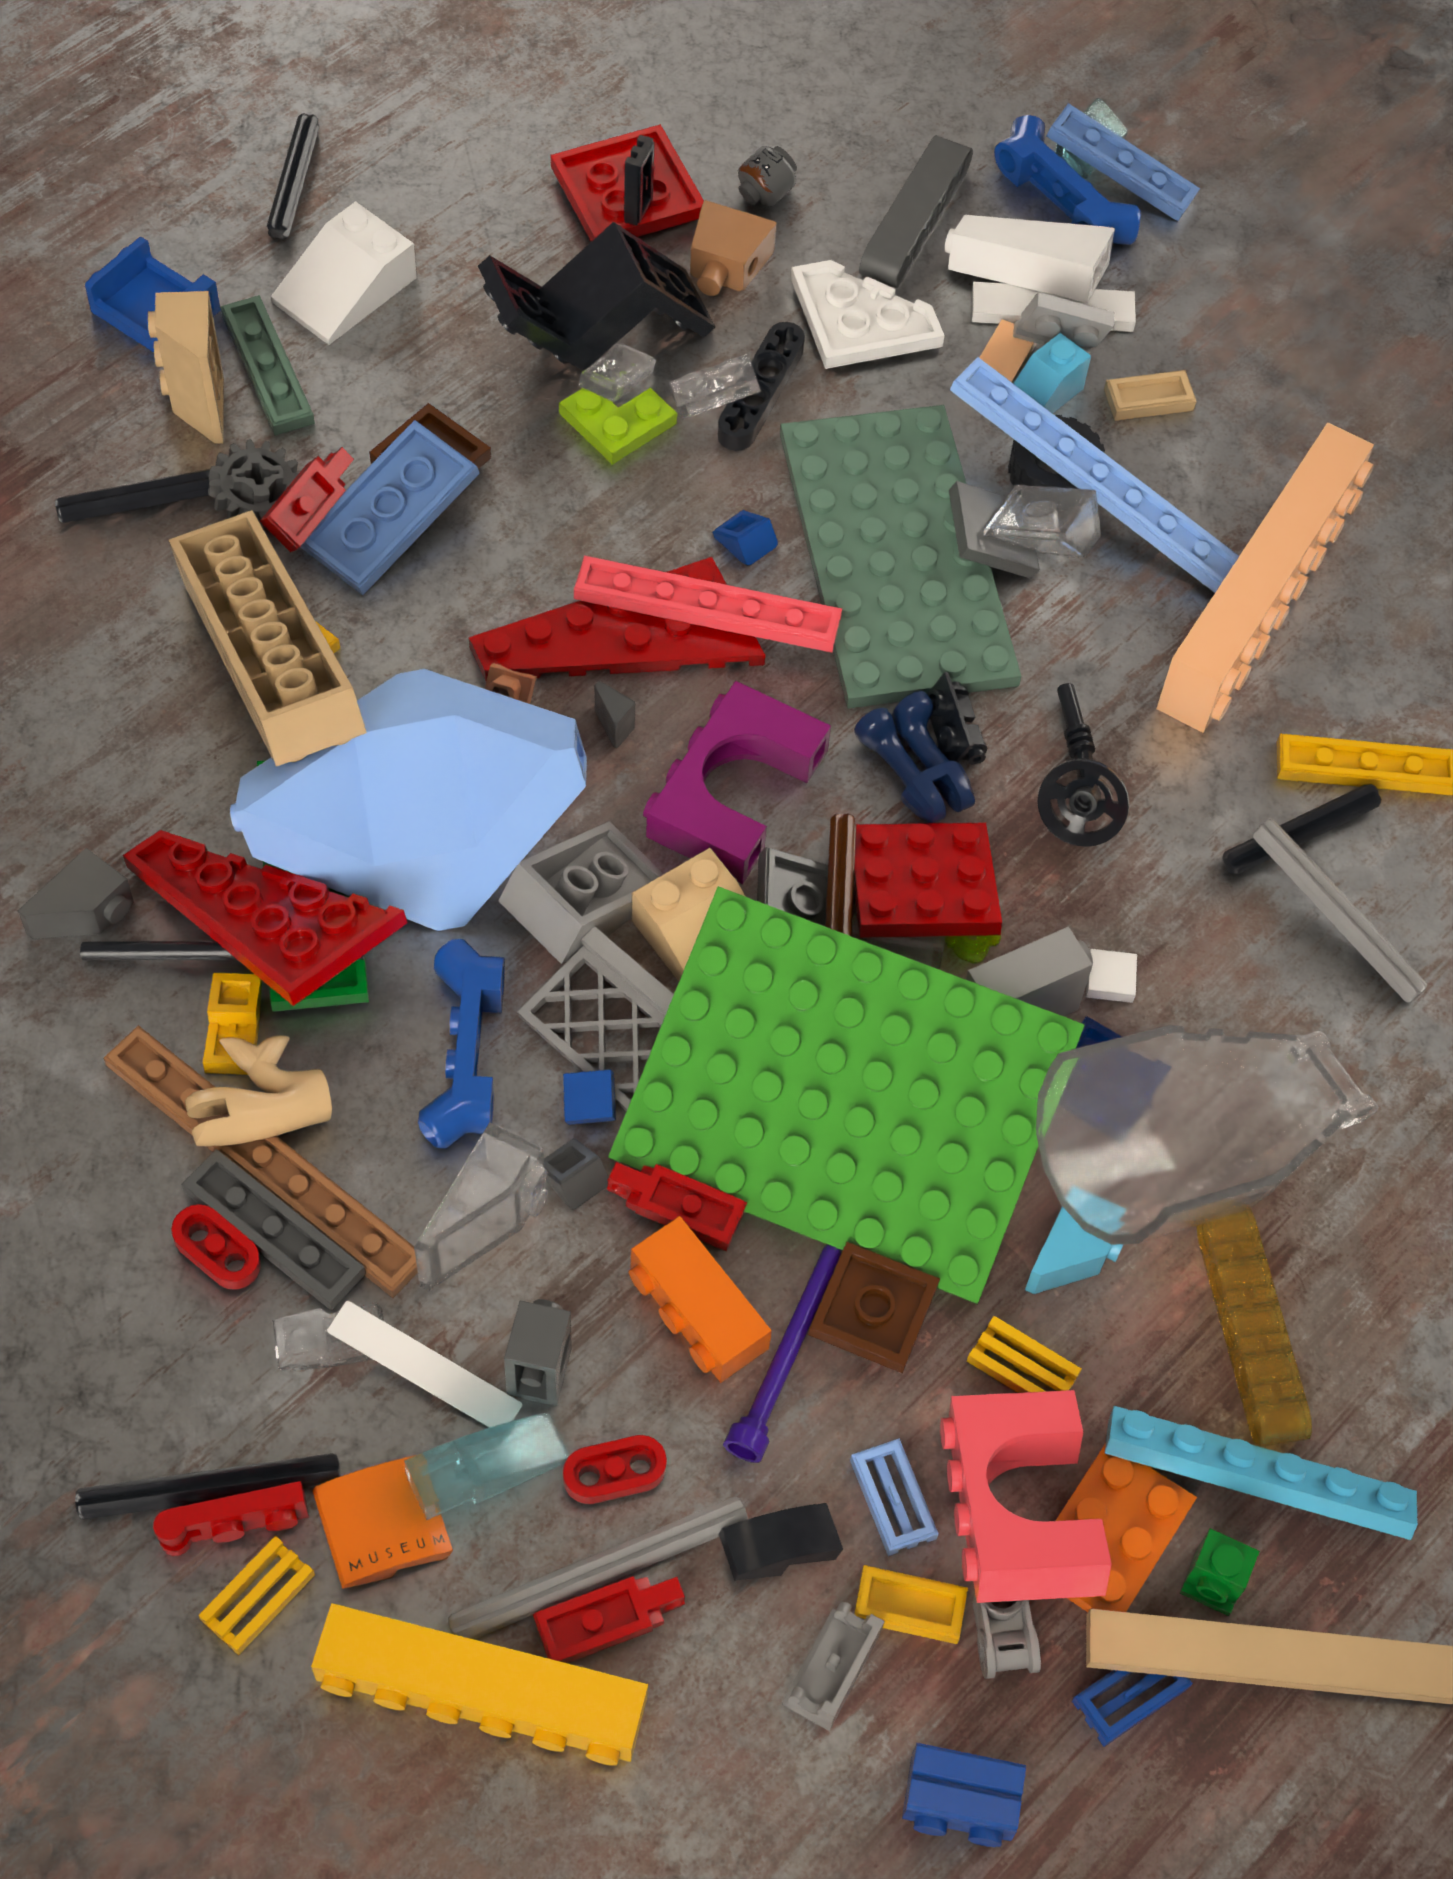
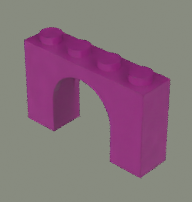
M735 680L726 695L721 693L715 699L710 710V719L705 727L698 726L693 732L688 743L689 751L683 760L676 759L672 763L666 776L667 784L660 794L654 792L645 805L643 817L647 818V838L690 859L711 848L736 881L743 884L756 865L759 853L765 848L767 826L718 802L708 792L704 784L706 778L714 769L722 764L734 760L747 759L763 762L808 783L828 752L831 725Z

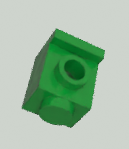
M1210 1528L1196 1550L1179 1594L1229 1616L1234 1604L1246 1589L1260 1551Z

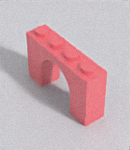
M1075 1391L951 1396L949 1418H941L940 1421L941 1443L943 1450L951 1449L953 1460H948L947 1463L948 1486L950 1492H958L960 1503H956L954 1509L955 1528L957 1536H966L968 1548L962 1549V1570L964 1580L973 1581L977 1603L1106 1596L1112 1564L1102 1519L1049 1522L1025 1519L1004 1508L995 1499L989 1488V1484L997 1476L1014 1468L1078 1464L1083 1428Z

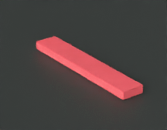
M585 555L574 587L575 600L831 653L833 652L842 615V608Z

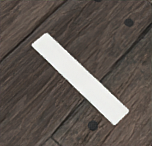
M350 1301L344 1303L327 1330L329 1334L501 1435L506 1434L522 1407L520 1401Z

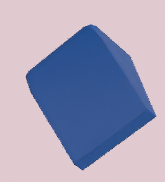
M745 510L740 511L712 532L717 541L747 566L752 565L778 545L770 519Z

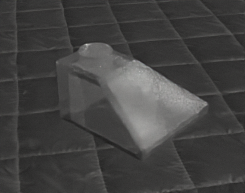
M1015 485L983 527L984 536L1044 554L1062 555L1068 559L1087 557L1101 537L1096 490Z

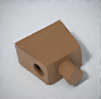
M704 200L691 246L690 274L698 278L697 286L699 290L709 296L718 295L722 286L737 291L745 290L774 253L777 222Z

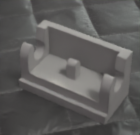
M840 1602L836 1610L832 1609L782 1702V1705L828 1731L831 1730L879 1639L884 1624L882 1619L873 1614L868 1615L865 1620L857 1617L850 1611L852 1607L847 1602Z

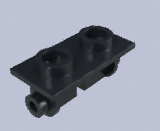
M944 672L927 693L933 703V713L930 720L937 738L938 748L949 761L959 763L963 759L968 760L971 765L979 764L985 760V753L988 748L983 740L979 725L965 723H972L976 718L969 699V692L966 687L961 686L960 682H951L949 673Z

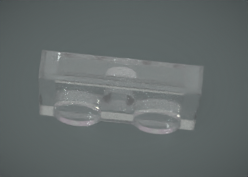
M748 354L727 359L720 364L670 381L677 409L682 420L761 392Z

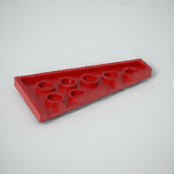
M712 557L667 571V573L727 585ZM585 601L570 603L469 637V648L485 681H487L490 665L494 663L515 672L530 674L540 678L543 673L569 672V677L586 676V670L610 669V674L676 671L682 665L708 664V669L725 668V663L744 661H748L749 666L765 665L766 656L757 638L754 636Z
M159 830L122 855L127 868L292 1006H295L408 923L402 909L389 905L384 910L370 905L366 897L352 893L348 898L328 891L327 885L266 864L260 869L248 865L245 857L232 853L224 857L207 851L205 844L163 830Z

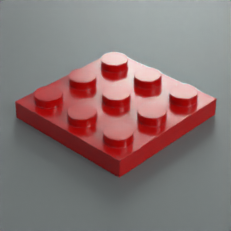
M661 124L550 155L551 168L591 242L613 222L634 236L639 237L699 219L704 200ZM639 135L653 138L654 142L653 200L641 222L636 226L624 222L625 161L627 157H631L633 146H637Z
M986 823L856 824L854 892L860 938L1001 935L1002 917Z

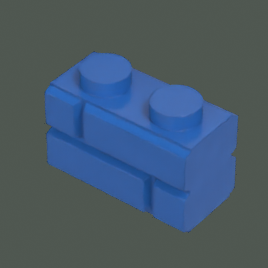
M916 1743L910 1762L902 1819L914 1821L913 1829L924 1834L944 1836L947 1833V1828L968 1832V1840L974 1844L986 1847H1000L1002 1840L1011 1841L1017 1833L1026 1765Z

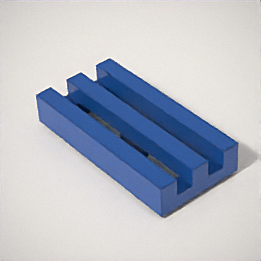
M1113 1670L1076 1695L1072 1703L1077 1710H1082L1086 1716L1085 1721L1091 1729L1094 1727L1099 1734V1741L1105 1747L1188 1690L1193 1683L1189 1678L1172 1676L1176 1682L1110 1727L1105 1721L1106 1718L1166 1678L1167 1675L1148 1674L1097 1709L1092 1703L1094 1699L1134 1673Z

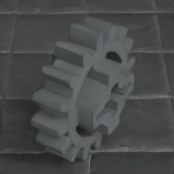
M249 439L246 442V448L243 450L234 443L230 444L229 456L219 452L216 466H211L208 493L209 496L215 497V510L227 509L226 519L252 510L261 527L266 531V527L260 520L299 474L296 473L297 460L285 461L286 450L284 448L277 450L275 453L271 452L269 441H265L261 448H255L253 441Z

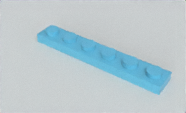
M1113 1406L1108 1421L1105 1454L1408 1540L1412 1539L1417 1528V1491L1404 1488L1394 1482H1383L1358 1475L1344 1468H1333L1305 1460L1291 1453H1280L1255 1446L1241 1439H1231L1202 1431L1192 1425H1181L1149 1416L1142 1411H1131Z

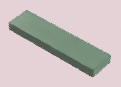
M260 295L220 306L222 318L274 436L315 424L314 414Z

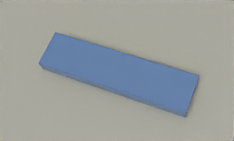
M1069 103L1046 135L1052 141L1176 221L1180 220L1200 190L1199 187Z

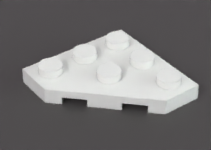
M832 260L792 267L791 281L825 369L943 347L945 335L932 305L919 299L912 303L896 296V289L866 276L864 280L847 274L844 272L845 266Z

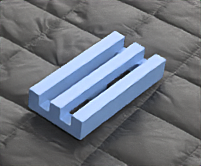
M900 1438L851 1455V1465L888 1556L898 1553L900 1549L905 1547L907 1549L916 1547L918 1543L925 1540L930 1542L937 1539L939 1533ZM891 1454L920 1524V1529L913 1531L884 1456ZM872 1461L902 1534L900 1536H895L866 1464L867 1462Z

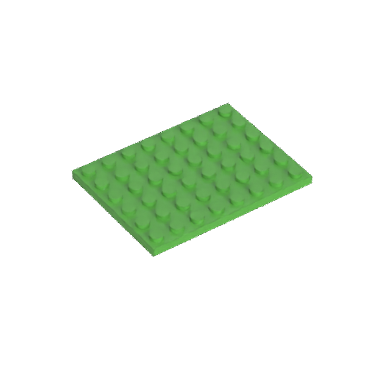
M718 886L608 1158L639 1171L642 1170L643 1165L652 1168L656 1164L744 1200L747 1202L744 1210L745 1213L823 1244L834 1246L843 1251L846 1242L865 1248L940 1278L937 1289L978 1305L1085 1024Z

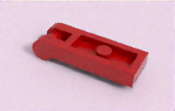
M301 1481L166 1509L156 1516L153 1522V1529L163 1551L171 1556H180L190 1549L192 1542L211 1538L214 1542H230L245 1535L244 1531L266 1527L269 1531L286 1530L296 1526L298 1520L309 1518L303 1486Z

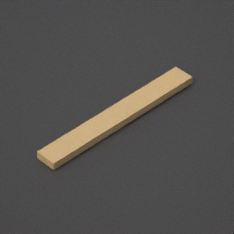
M1090 1609L1086 1614V1667L1453 1705V1646Z

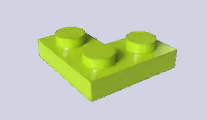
M591 382L559 402V414L612 465L677 424V412L651 388L622 406L617 407Z

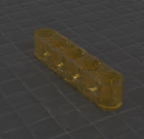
M1248 1207L1199 1214L1196 1220L1198 1243L1252 1440L1259 1447L1308 1440L1312 1435L1310 1410L1254 1214Z

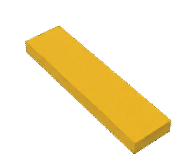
M1281 733L1276 742L1277 779L1356 787L1372 784L1378 789L1453 795V749Z

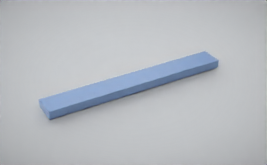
M979 357L953 381L950 391L1214 593L1217 591L1239 557L1234 551Z

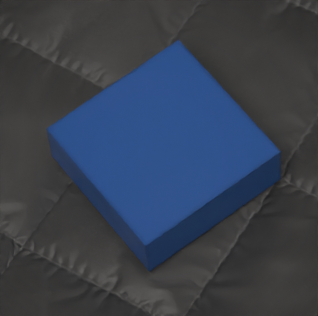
M611 1069L563 1074L565 1122L568 1125L616 1121L615 1076Z

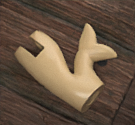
M285 1035L268 1037L257 1046L244 1039L235 1037L220 1039L221 1045L232 1060L264 1092L231 1087H214L194 1092L188 1096L185 1104L187 1115L191 1118H206L225 1113L229 1115L228 1117L203 1122L194 1127L192 1135L196 1146L209 1147L242 1144L329 1121L332 1115V1104L328 1083L323 1071L320 1069L304 1071H284L279 1069L276 1065L290 1040Z

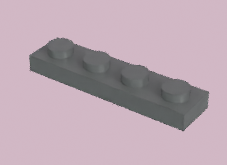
M217 1149L181 1184L184 1193L198 1204L206 1205L216 1210L252 1240L261 1255L331 1311L366 1275L362 1264Z

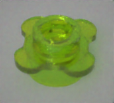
M1001 935L976 936L977 940H971L969 936H945V943L950 948H953L955 954L960 959L976 964L984 960L990 947L999 945Z

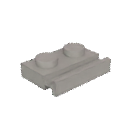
M1038 292L1021 313L1020 321L1016 320L1014 322L1013 337L1045 345L1056 335L1062 333L1088 354H1091V348H1096L1114 327L1115 312Z

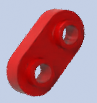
M191 1205L176 1215L171 1228L172 1236L177 1249L186 1258L224 1288L241 1289L254 1282L260 1273L261 1259L258 1249L252 1240L216 1210L206 1205ZM203 1230L208 1232L206 1238L201 1241L191 1239L192 1235L197 1231ZM239 1260L244 1262V1266L238 1271H229L227 1269L228 1265L233 1261Z
M635 1435L583 1447L574 1451L565 1461L563 1467L564 1487L574 1500L584 1504H594L646 1492L657 1487L663 1480L666 1473V1453L663 1446L656 1439L646 1435ZM643 1460L649 1464L650 1468L647 1472L639 1474L634 1472L630 1466L635 1461ZM586 1472H593L599 1477V1480L594 1485H585L580 1481V1477Z

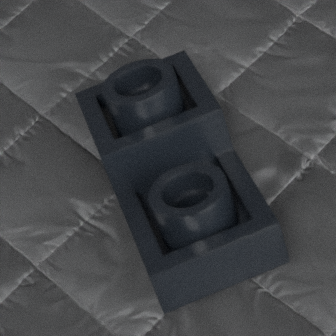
M827 1503L800 1506L764 1514L722 1528L719 1533L734 1581L782 1576L789 1565L836 1560L843 1551V1546Z

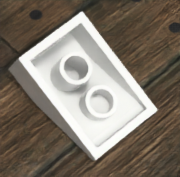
M355 201L324 225L271 295V302L326 344L330 345L417 278L414 243Z

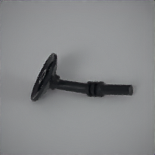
M1065 683L1057 688V693L1067 727L1064 737L1069 749V756L1073 759L1057 765L1046 775L1038 792V810L1045 826L1060 840L1076 846H1096L1109 841L1122 829L1129 813V796L1123 781L1117 773L1103 763L1093 760L1092 754L1096 748L1093 743L1091 729L1088 725L1084 724L1074 685ZM1076 770L1077 778L1069 782L1067 786L1056 782L1065 773ZM1101 775L1113 785L1118 801H1113L1111 790L1106 782L1100 778ZM1100 789L1103 791L1105 799H1101ZM1051 799H1057L1061 813L1070 821L1068 826L1055 814ZM1066 799H1070V800H1069L1070 809H1069V807H1068V805H1067V803H1066ZM1104 812L1113 819L1102 829L1085 832V822L1098 819Z

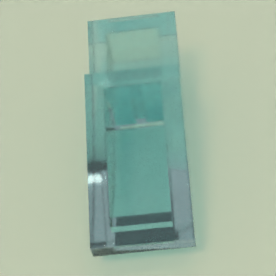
M544 1413L503 1423L463 1436L404 1460L408 1481L426 1520H429L472 1499L476 1505L565 1464L570 1455L550 1414Z

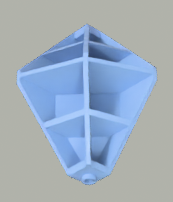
M420 669L396 674L357 700L366 734L352 738L343 745L331 746L309 754L300 761L288 762L277 767L271 757L240 777L236 803L231 804L230 815L235 831L243 833L252 857L296 875L324 883L328 888L348 896L354 893L366 897L369 904L386 910L390 905L402 909L406 919L433 930L442 931L464 927L586 787L587 757L575 719L427 669Z

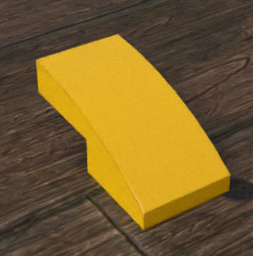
M213 973L207 1007L209 1025L203 1056L204 1073L248 1075L232 1060L221 1045L220 1039L235 1037L244 1039L257 1046L262 980L255 974Z

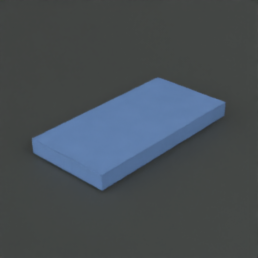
M414 420L343 493L301 545V548L361 595H364L480 474L478 467Z

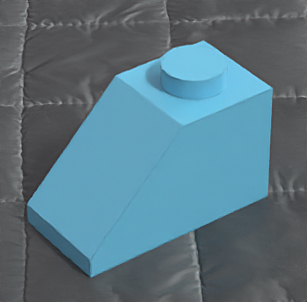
M1059 333L1032 354L1013 384L1053 414L1084 389L1091 355L1062 333Z
M1070 1189L1031 1271L1025 1290L1036 1294L1099 1275L1106 1258L1116 1262L1128 1235L1119 1230L1126 1214L1076 1190Z

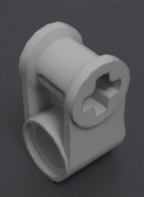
M974 1593L973 1610L978 1633V1654L984 1678H995L996 1672L1025 1668L1028 1669L1029 1673L1040 1672V1647L1036 1629L1032 1622L1029 1600L1012 1601V1606L1004 1609L994 1606L991 1602L977 1603Z

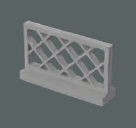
M594 926L581 939L583 946L517 1011L519 1018L581 1072L597 1071L590 1063L599 1062V1070H606V1062L633 1061V1083L615 1084V1102L627 1111L631 1100L624 1093L635 1092L640 1079V1060H648L651 1050H639V1028H661L674 994ZM585 963L598 974V989L571 991V977ZM605 981L613 988L605 989ZM564 985V991H558ZM626 998L632 1003V1019L605 1020V999ZM598 999V1021L572 1022L571 1001ZM564 1001L565 1023L544 1024L534 1015L546 1002ZM639 1010L648 1018H639ZM632 1029L633 1051L606 1052L605 1030ZM599 1031V1053L578 1054L572 1048V1032ZM556 1033H565V1041Z

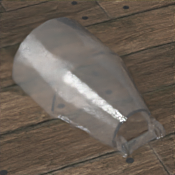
M1168 1025L1058 1053L1051 1063L1038 1093L1036 1135L1043 1169L1060 1204L1080 1227L1111 1245L1139 1244L1250 1209L1277 1189L1340 1129L1364 1122L1377 1112L1379 1106L1369 1094L1364 1095L1346 1072L1329 1049L1331 1042L1323 1031H1316L1305 1035L1249 1031L1245 1037L1225 1036L1223 1029L1209 1028L1206 1034L1185 1033L1183 1026Z

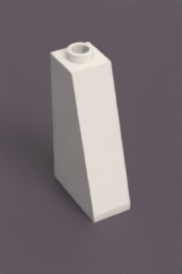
M964 215L956 229L951 228L946 238L945 252L950 253L948 270L1088 303L1109 265L1115 228Z

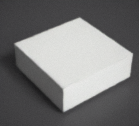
M1090 949L1093 966L1086 986V997L1133 1003L1136 995L1137 954Z

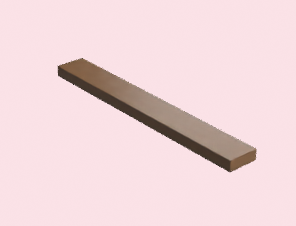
M139 1025L104 1057L108 1068L191 1135L193 1128L209 1120L229 1116L228 1113L206 1118H191L187 1115L185 1104L187 1097L194 1092L214 1088L215 1086ZM277 1136L242 1144L207 1147L212 1152L216 1149L362 1264L365 1268V1276L390 1297L394 1298L427 1264L426 1255Z

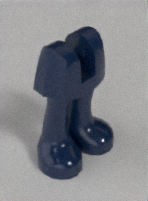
M917 691L902 699L893 710L892 715L887 708L883 707L870 711L858 721L854 728V733L864 746L877 752L900 777L906 787L901 794V801L925 823H937L946 817V808L936 787L939 788L945 800L955 812H961L974 806L975 797L964 768L956 761H949L930 736L927 723L933 713V703L925 691ZM897 733L907 742L926 770L922 772L919 770L901 744Z

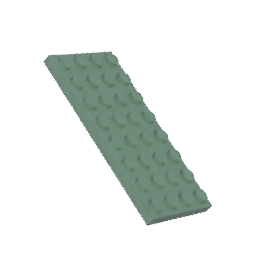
M936 405L782 423L780 425V438L822 605L842 608L833 653L847 709L900 702L906 696L917 691L928 693L944 672L949 673L951 682H960L961 686L966 687L969 693L1018 687L1022 676L991 567L959 557L949 489L956 481L967 483L945 406Z

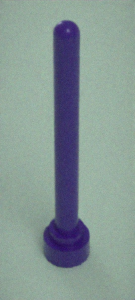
M827 1244L823 1248L747 1417H741L738 1423H733L730 1427L723 1446L737 1458L751 1463H759L764 1456L770 1442L767 1437L769 1429L766 1423L841 1256L842 1251L834 1246Z

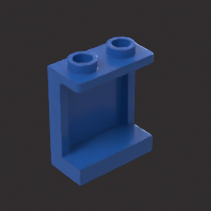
M139 237L132 244L123 248L113 260L101 270L93 273L85 283L91 312L152 352H154V341H158V339L150 338L148 311H155L156 293L209 291L213 317L221 311L217 286L214 280L203 274L195 282L189 281L153 258L149 242L143 237Z

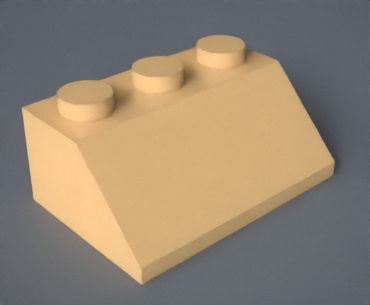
M209 291L156 293L155 311H148V330L150 338L158 339V341H154L156 367L164 368L160 370L162 395H169L172 411L175 415L213 443H223L224 375Z

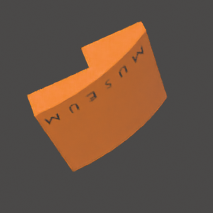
M421 1454L367 1467L317 1485L312 1490L342 1589L392 1578L399 1569L444 1560L453 1551Z

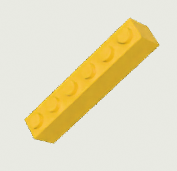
M331 1603L311 1665L316 1681L322 1682L321 1688L329 1693L344 1697H351L353 1691L374 1695L373 1701L376 1704L393 1710H405L406 1704L427 1709L426 1715L428 1717L448 1724H457L459 1718L480 1723L479 1729L497 1737L510 1738L513 1731L532 1736L533 1744L551 1751L562 1752L565 1749V1745L586 1750V1757L588 1759L606 1765H617L619 1759L631 1762L648 1695V1684L333 1603Z

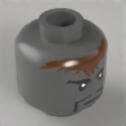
M769 146L760 147L738 169V178L741 183L738 187L740 194L751 205L759 202L766 207H772L796 184L795 171L797 166L794 160L779 146L774 148Z

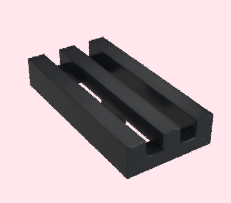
M639 135L637 146H633L631 157H627L625 161L624 222L636 226L641 222L653 200L654 142L653 138Z

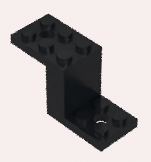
M615 222L611 223L543 286L538 285L490 255L478 265L485 281L483 288L486 294L495 302L500 312L497 317L501 325L513 335L518 333L527 338L535 348L539 350L544 348L550 351L561 363L567 364L569 362L583 371L590 367L653 310L661 316L664 314L669 315L681 329L685 331L691 329L702 337H705L716 328L686 269Z

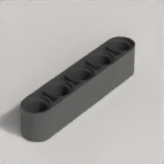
M937 135L932 138L867 244L859 266L860 275L870 277L895 288L901 285L965 178L972 160V148Z

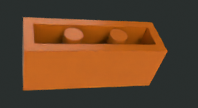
M678 1216L631 1248V1269L628 1273L633 1284L644 1296L649 1293L653 1296L661 1307L658 1311L663 1322L673 1334L682 1333L691 1345L689 1347L691 1357L704 1373L711 1371L718 1381L722 1383L769 1350L772 1330L681 1216Z

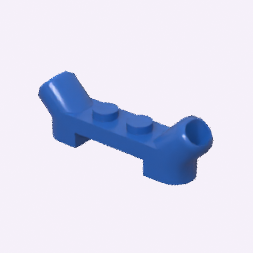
M1032 115L1017 117L1011 125L1010 137L998 143L994 149L996 163L1004 176L1016 187L1030 181L1072 219L1071 224L1115 228L1112 243L1122 245L1134 243L1138 236L1141 210L1138 206L1109 202L1089 181H1086L1071 168L1065 159L1059 157L1044 143L1045 123L1039 117Z
M464 939L448 941L437 951L434 959L435 973L461 999L460 1007L452 1006L450 1013V1035H457L456 1049H447L446 1078H452L453 1085L421 1109L418 1117L419 1129L425 1138L434 1147L447 1149L466 1133L491 1134L493 1121V1077L477 1076L483 1012L502 1013L505 958L480 956Z

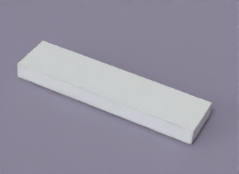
M973 282L972 322L999 324L1003 319L1014 324L1016 320L1020 321L1021 313L1039 291L1005 283ZM1095 289L1088 303L1060 297L1115 312L1114 327L1111 331H1134L1136 323L1135 291Z

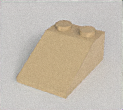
M711 848L632 892V922L678 981H680L717 887L719 886L745 896L736 879Z

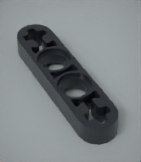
M779 322L769 329L719 417L717 436L723 447L729 450L740 451L749 448L754 443L803 355L805 335L800 326L791 322ZM785 341H788L783 349V354L778 352L779 344H784ZM764 366H773L779 369L780 373L769 377L761 374L759 370ZM748 395H758L764 402L753 406L748 405L742 399ZM740 417L743 418L744 428H739L737 432H733L740 422Z

